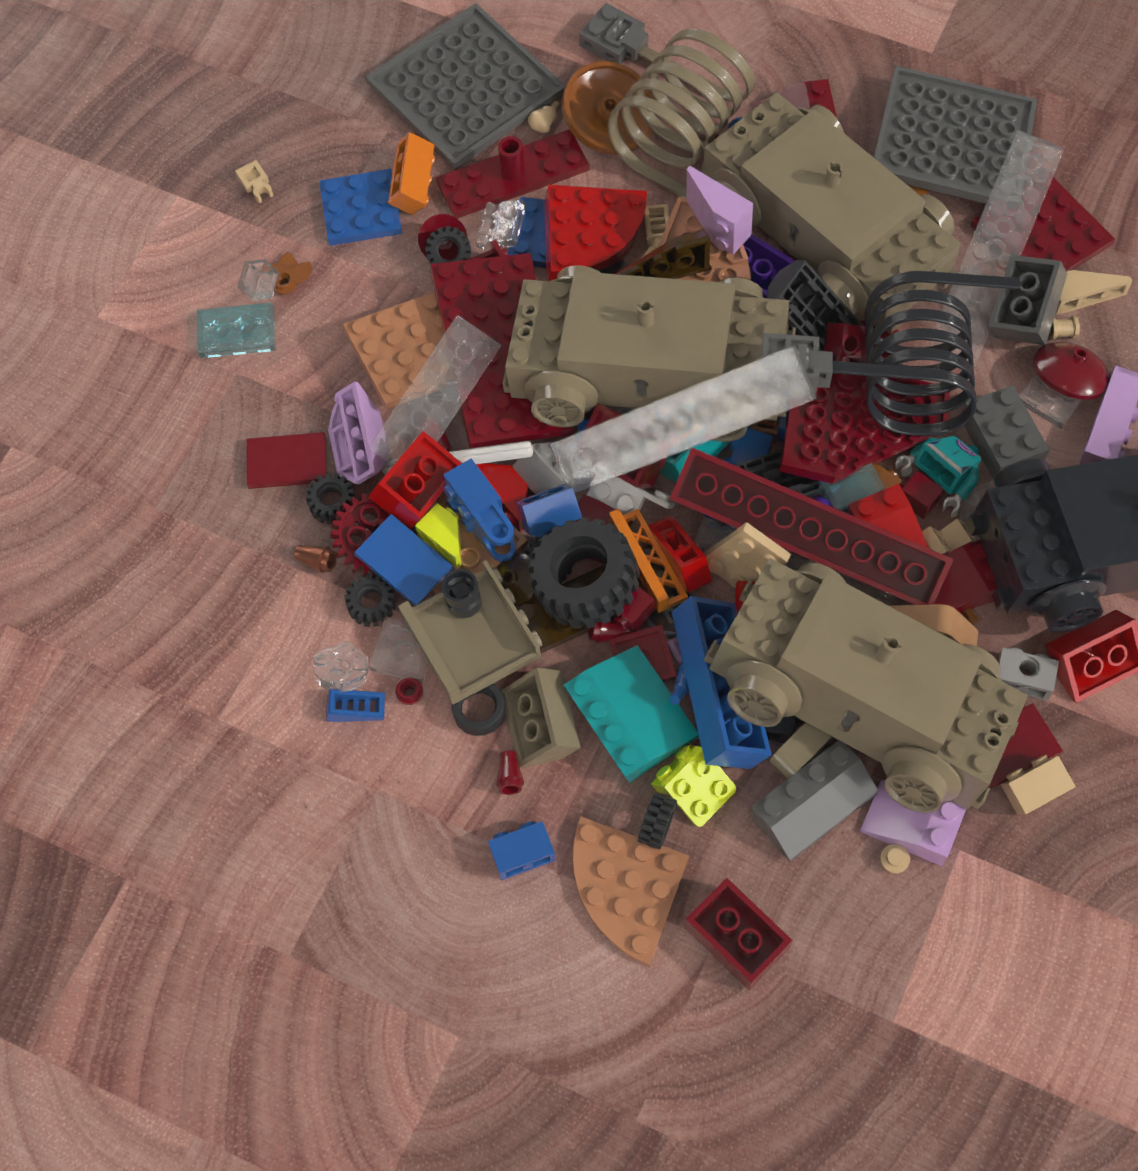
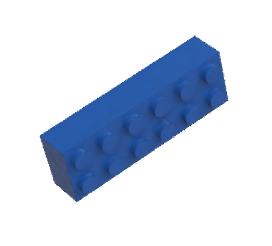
M690 596L672 611L705 764L752 769L772 755L766 729L763 726L747 722L733 711L727 700L730 687L726 678L709 669L711 664L704 661L714 640L720 646L737 616L735 603Z

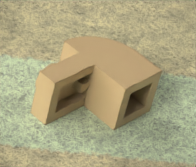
M959 519L954 520L940 531L931 526L922 531L928 548L943 555L962 545L977 541L974 536H970L967 524Z

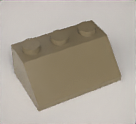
M537 667L501 690L520 768L560 760L581 748L560 670Z

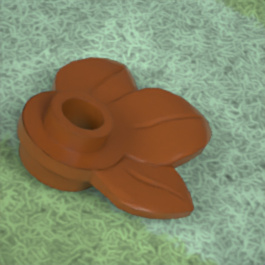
M286 252L276 265L268 262L262 265L264 279L272 283L273 290L281 295L292 293L296 289L297 284L306 281L312 272L311 262L298 264L290 252Z

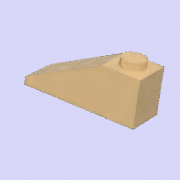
M1077 270L1067 271L1066 281L1055 316L1127 294L1133 280L1130 276Z

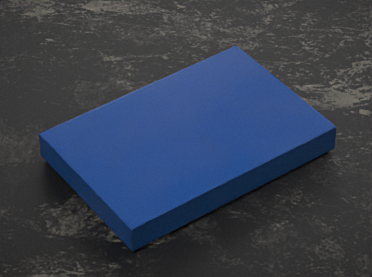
M392 514L355 552V556L414 606L420 604L453 568L447 560Z

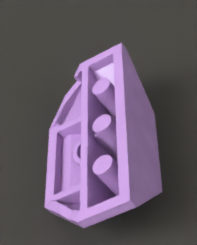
M354 381L335 394L334 401L336 403L331 413L328 432L337 473L341 477L345 476L347 480L359 485L379 473L389 460L390 454L381 414L360 384Z

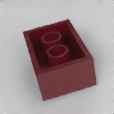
M728 878L685 919L684 928L748 990L790 949L793 942L780 927Z

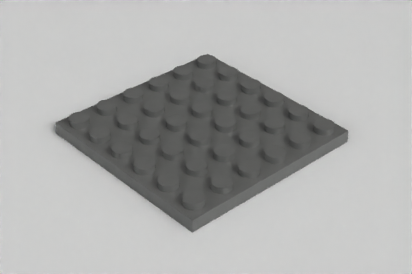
M477 3L365 77L366 83L423 139L435 144L434 150L455 170L528 120L529 115L533 111L543 106H548L561 97L566 88L557 77Z
M895 66L874 158L907 185L1017 211L1020 204L1038 99Z

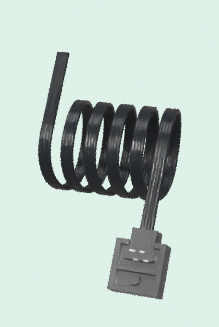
M909 271L891 276L872 291L866 303V363L833 361L832 352L819 351V337L763 333L760 389L816 393L817 387L830 388L832 373L866 376L867 407L873 419L882 427L892 432L909 436H933L954 431L965 425L973 417L977 406L972 334L970 331L971 319L966 305L958 298L947 293L921 289L908 290L891 295L880 302L872 312L871 310L875 302L885 292L907 283L921 282L1020 290V278L932 271ZM916 301L947 305L957 310L966 321L964 322L959 317L940 310L909 309L888 316L873 329L877 319L890 308L899 304ZM909 321L939 322L950 325L960 331L958 335L944 330L913 328L896 332L885 339L880 337L891 327ZM915 340L942 342V344L928 347L898 345ZM957 348L961 350L958 355L952 353V351ZM884 352L891 354L886 358L881 356ZM915 360H931L942 362L926 366H910L901 364L904 362ZM956 368L962 370L959 374L950 372L955 370ZM888 378L927 380L940 383L910 385L898 383ZM875 383L889 392L913 397L940 395L956 388H960L963 391L943 402L907 404L884 396L877 390ZM872 398L881 407L891 412L908 416L944 414L959 408L969 399L971 401L965 411L952 419L931 424H911L899 422L885 416L877 409Z

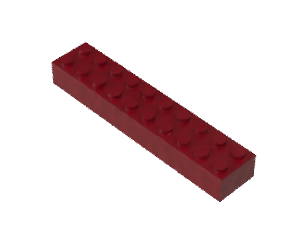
M693 447L669 498L736 528L741 527L747 522L782 548L830 567L914 605L934 604L954 560Z

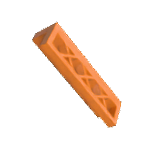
M619 509L610 512L609 524L617 527L618 531L627 538L637 560L640 572L639 579L646 592L654 598L657 612L660 613L687 600L688 595L639 509L622 515ZM634 519L638 521L640 525L638 534L631 531L627 522ZM639 541L649 543L652 546L650 556L643 553L638 544ZM651 563L663 566L665 572L662 578L656 576ZM667 585L675 588L679 595L669 599L663 586Z

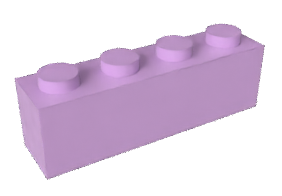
M1115 366L1079 464L1124 457L1125 452L1121 450L1122 444H1128L1133 431L1128 429L1130 422L1135 423L1138 417V408L1136 407L1138 402V373Z

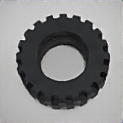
M579 518L578 522H574L572 519L566 521L562 527L555 526L551 529L552 533L550 535H544L539 540L541 545L534 548L531 554L534 560L529 562V581L546 613L551 618H555L558 623L567 625L569 622L572 628H581L582 625H586L587 628L596 627V623L602 622L606 624L610 622V617L615 614L618 617L624 612L623 606L631 604L634 599L631 591L637 592L639 582L637 579L640 576V572L627 538L618 531L617 527L612 524L606 525L604 520L597 518L593 522L589 518ZM586 558H600L607 561L605 571L591 585L583 588H567L562 586L565 573L576 562Z

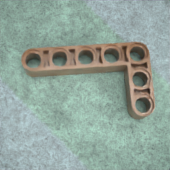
M940 604L890 606L961 645L970 644L977 646L978 630L951 606Z

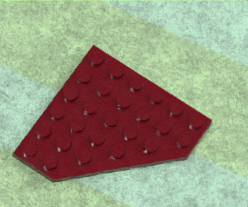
M832 373L830 388L817 387L816 393L791 391L779 471L834 484L936 435L909 436L887 430L873 419L868 410L866 376ZM888 378L898 383L910 385L934 384L922 380ZM875 383V387L881 394L901 403L933 404L950 399V392L926 397L904 396L889 392ZM872 398L875 406L882 414L899 422L931 424L946 421L949 417V412L933 416L901 415L881 407Z

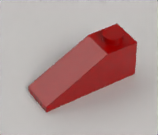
M672 515L648 525L687 593L712 582L706 556Z

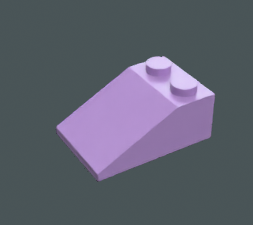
M689 166L687 168V202L705 232L709 235L712 243L718 249L734 255L751 236L753 203Z
M881 780L878 786V794L873 798L860 832L890 845H901L909 853L943 866L948 858L966 809L952 801L942 802L940 809L935 812L921 813L912 811L894 801L884 786L886 780Z

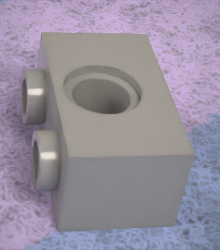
M1002 648L997 658L1001 669L1000 679L1004 683L1027 694L1028 697L1048 701L1054 692L1059 661L1051 659L1050 656L1045 654L1032 655L1024 653L1019 648ZM1024 668L1029 670L1031 676H1026L1022 674L1020 669Z

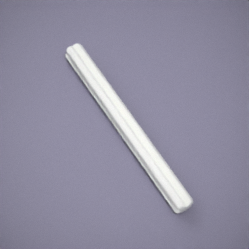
M525 441L452 451L449 453L461 463L472 458L475 464L531 457L533 455V446L531 442ZM399 459L388 460L382 467V473L386 475Z

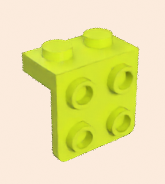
M689 745L681 748L676 753V759L670 765L664 766L657 772V778L651 785L657 792L667 794L677 800V805L695 826L701 827L736 792V786L720 766L705 764L702 747Z

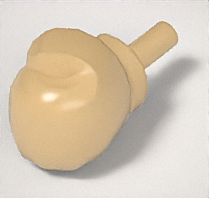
M554 101L551 106H543L533 111L528 117L531 129L540 133L549 132L550 125L557 117L555 110L559 106V102Z

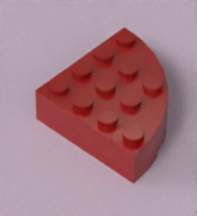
M548 184L544 200L547 281L557 279L558 273L563 268L581 265L598 270L622 260L628 254L637 237L646 209L647 191Z

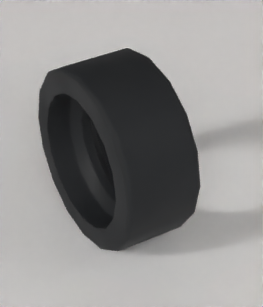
M494 684L474 693L486 694L493 699L495 711L489 719L483 722L469 721L462 712V705L467 698L452 705L455 722L465 733L473 736H485L494 732L502 724L505 717V701L500 689Z

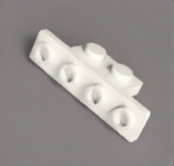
M577 457L575 460L576 463L597 473L587 495L616 510L619 509L624 515L636 509L640 511L645 498L667 509L673 508L675 505L674 502L669 500L670 495L656 489L654 493L646 488H636L586 457Z

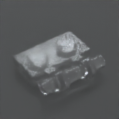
M522 199L500 202L498 211H495V204H486L480 216L482 221L481 227L476 232V247L484 249L487 242L491 243L495 239L500 247L517 245L526 204ZM495 223L494 229H490L491 224Z

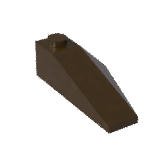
M701 230L684 233L616 273V275L679 279L710 270V237Z

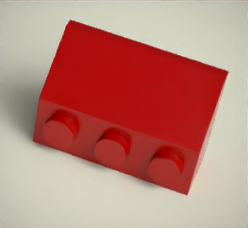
M1118 610L1105 614L1094 622L1045 644L1047 655L1051 659L1059 661L1056 676L1075 703L1138 672V628L1136 620Z

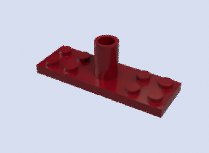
M568 129L524 146L517 137H505L498 144L499 155L438 176L436 181L452 216L458 219L548 186V184L552 185L590 171V164L575 136Z

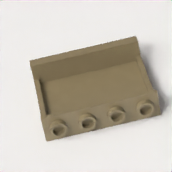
M486 560L483 561L484 570L474 575L482 598L481 608L474 616L466 619L453 616L448 611L443 592L414 607H411L408 601L398 606L404 623L452 705L541 658L540 646H542V641L536 631L531 632L527 627L529 621L522 609L517 611L514 606L516 601L509 588L504 590L501 585L503 580L496 567L491 569Z

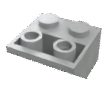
M558 441L532 444L533 455L531 457L519 458L513 465V468L524 479L535 495L565 483L576 491L592 477L585 470L584 466L575 462L574 457L568 452V448Z

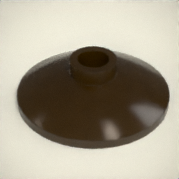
M515 553L514 557L506 562H502L497 568L503 580L501 585L504 590L509 588L515 598L516 603H514V606H522L535 596L530 585V572L528 570L529 562L533 559L521 553Z

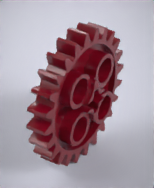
M362 493L360 501L352 497L350 501L351 506L343 503V512H336L335 517L337 520H334L331 526L336 530L331 531L330 538L337 539L332 543V548H340L336 557L341 558L345 556L346 558L343 566L345 567L352 563L354 565L352 572L355 573L359 568L363 569L362 575L365 577L368 571L372 570L355 556V552L390 514ZM371 514L376 520L372 522L366 521L363 515ZM353 535L359 536L363 542L356 544L351 541L350 537ZM372 571L373 577L375 578L376 573Z

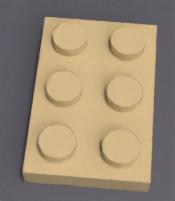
M747 522L704 552L709 570L729 582L734 588H736L738 580L749 581L751 579L752 581H757L769 558L784 565L788 562L791 555Z

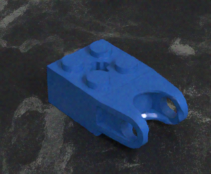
M472 458L445 473V486L443 489L448 497L446 503L451 510L458 512L462 517L460 521L464 529L468 533L473 532L494 560L506 562L514 557L516 544L513 539L514 529L512 523L503 512L500 496ZM506 543L511 547L510 551L504 555L498 554L495 551L496 546H503Z

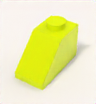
M437 503L415 525L417 535L452 565L459 568L462 563L458 516L450 508L444 509Z

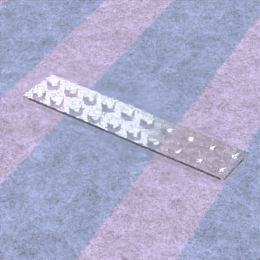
M1017 130L958 270L959 274L1004 277L1010 255L1021 256L1065 148ZM952 285L949 295L961 300L970 313V331L972 334V352L975 368L990 332L988 325L1000 288ZM947 305L943 306L942 311L953 314L966 322L957 310ZM939 322L936 323L934 328L955 335L960 333L958 329ZM929 341L927 347L942 344V342ZM958 348L952 351V353L957 355L961 352Z
M792 345L550 444L566 484L571 486L574 493L810 402L816 399V395L795 345Z

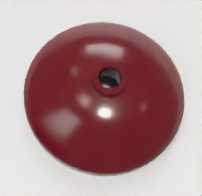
M1070 342L1048 343L1040 347L1034 357V368L1041 380L1050 388L1065 396L1089 400L1102 396L1107 390L1111 378L1106 365L1095 353L1083 346Z

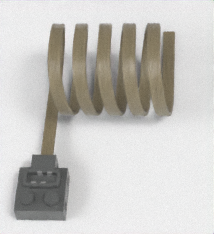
M605 3L579 33V46L609 62L622 64L625 57L635 62L639 56L652 62L639 77L637 83L630 88L625 97L611 112L608 120V133L611 143L622 160L633 170L674 194L687 198V186L646 164L627 147L618 129L617 117L619 110L622 109L623 122L629 135L641 149L667 165L687 169L689 166L693 167L702 156V152L705 151V147L715 140L716 134L722 131L729 118L740 108L742 101L746 100L754 90L755 77L753 71L743 56L731 45L719 37L699 29L679 31L670 39L665 48L658 53L648 47L649 34L645 32V23ZM689 39L701 42L715 49L738 69L745 81L746 91L741 92L730 73L711 57L691 47L683 45L673 46V43ZM671 56L683 57L697 63L713 74L725 88L672 61ZM658 73H664L667 82L659 80ZM679 79L697 89L711 104L692 94ZM644 89L651 90L655 100L646 97ZM667 96L686 108L696 119L679 110ZM725 101L733 102V108H727ZM631 107H638L642 118L656 134L677 147L692 151L693 158L674 155L648 139L635 122ZM656 115L672 125L680 134L664 125ZM711 117L719 118L720 124L714 125ZM696 133L706 135L707 141H700Z

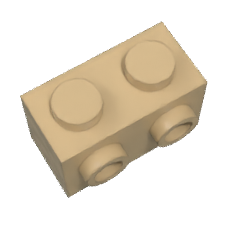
M1047 754L1033 760L1031 762L1033 767L1023 771L1022 768H1019L1006 775L1008 781L1000 785L1017 815H1026L1076 787L1059 756L1048 758Z

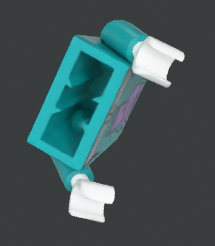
M955 436L946 438L929 437L912 449L909 456H899L896 459L895 465L896 470L904 466L901 470V475L908 476L912 472L911 464L914 462L915 465L950 495L954 493V497L945 499L942 511L947 506H953L955 509L952 511L951 517H955L959 512L960 501H965L977 486L980 474L978 465L981 458L976 446H967Z

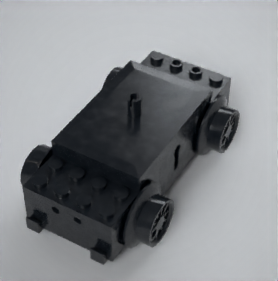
M1138 455L1056 469H1049L1047 462L1043 459L1019 461L1001 470L995 476L994 483L996 488L987 489L973 514H970L966 520L970 536L979 535L989 566L993 572L997 588L993 592L992 598L996 609H1005L1007 614L1029 610V613L1033 616L1044 617L1050 632L1058 633L1075 630L1097 620L1104 612L1099 600L1101 596L1138 590Z

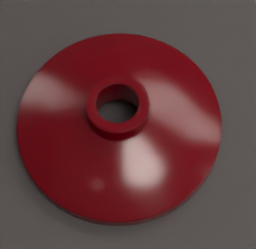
M437 214L428 218L422 224L418 233V244L422 254L427 258L425 249L427 239L430 238L432 232L437 231L440 227H456L459 231H463L468 238L467 231L460 220L448 214ZM448 241L445 245L439 246V255L443 259L451 260L458 254V246L453 241Z

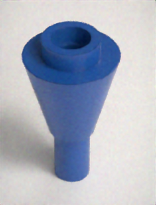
M683 665L677 669L674 691L669 697V701L673 705H678L683 696L690 693Z

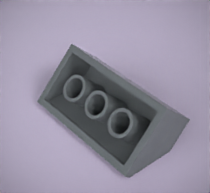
M838 740L752 806V820L788 861L791 862L876 796L878 789L860 758L846 743Z

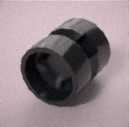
M456 569L445 575L441 588L448 611L457 618L466 619L474 616L482 604L476 577L472 572L465 569Z

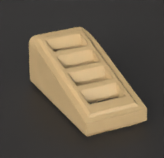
M668 204L646 206L644 220L648 249L657 237L662 239L670 218Z

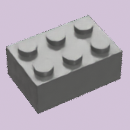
M1010 255L1004 277L1020 278L1021 288L1020 290L1000 288L988 326L995 338L1046 345L1066 281L1067 272L1061 261Z
M1014 385L976 398V411L964 426L974 445L978 448L979 454L993 480L1001 470L1019 461L1037 458L1046 459L1050 449ZM971 400L964 404L962 412L969 406Z

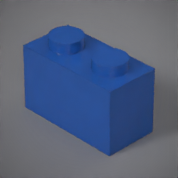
M566 483L516 502L525 532L532 537L535 536V538L550 534L552 528L557 525L562 527L566 521L573 519L575 522L582 518L574 490Z
M536 821L527 822L520 826V830L511 833L509 831L497 833L492 837V840L488 841L501 881L556 861L555 852L543 821L536 823Z

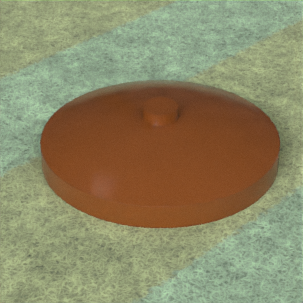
M609 61L590 63L576 71L570 78L562 97L563 116L573 135L584 145L595 151L605 154H618L611 143L608 133L609 116L630 88L637 83L640 75L625 65ZM644 89L645 96L655 100L651 90ZM631 107L635 122L648 138L653 130L642 118L638 107ZM620 109L617 117L618 129L627 147L633 151L639 146L629 135L623 122L622 109Z

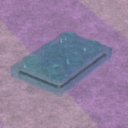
M273 303L197 310L199 357L209 358L275 351Z

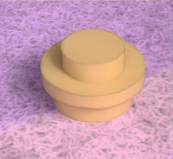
M891 844L883 849L880 861L886 871L898 874L908 868L910 855L903 846Z

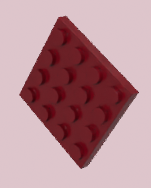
M1049 172L1022 189L1017 211L994 206L973 219L971 227L1007 265L1010 255L1061 261L1067 272L1078 268L1112 246L1115 238Z

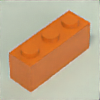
M411 132L397 143L388 204L411 215L426 207L429 200V195H427L428 186L432 180L430 175L431 166L435 160L433 155L435 144Z

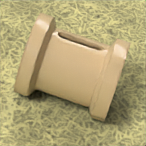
M1076 315L1068 319H1056L1054 317L1048 336L1049 339L1056 340L1057 337L1077 339L1080 331L1078 317Z

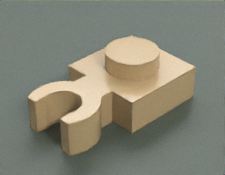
M257 160L235 170L237 178L247 193L253 191L258 203L262 202L261 193L266 192L270 197H273L272 188L268 184V176Z

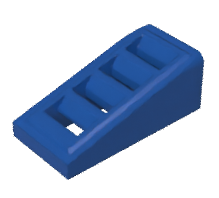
M329 689L326 721L384 720L385 693ZM348 701H353L352 710H347ZM359 701H364V711H359ZM370 701H376L375 712H370ZM336 702H341V710L336 709Z

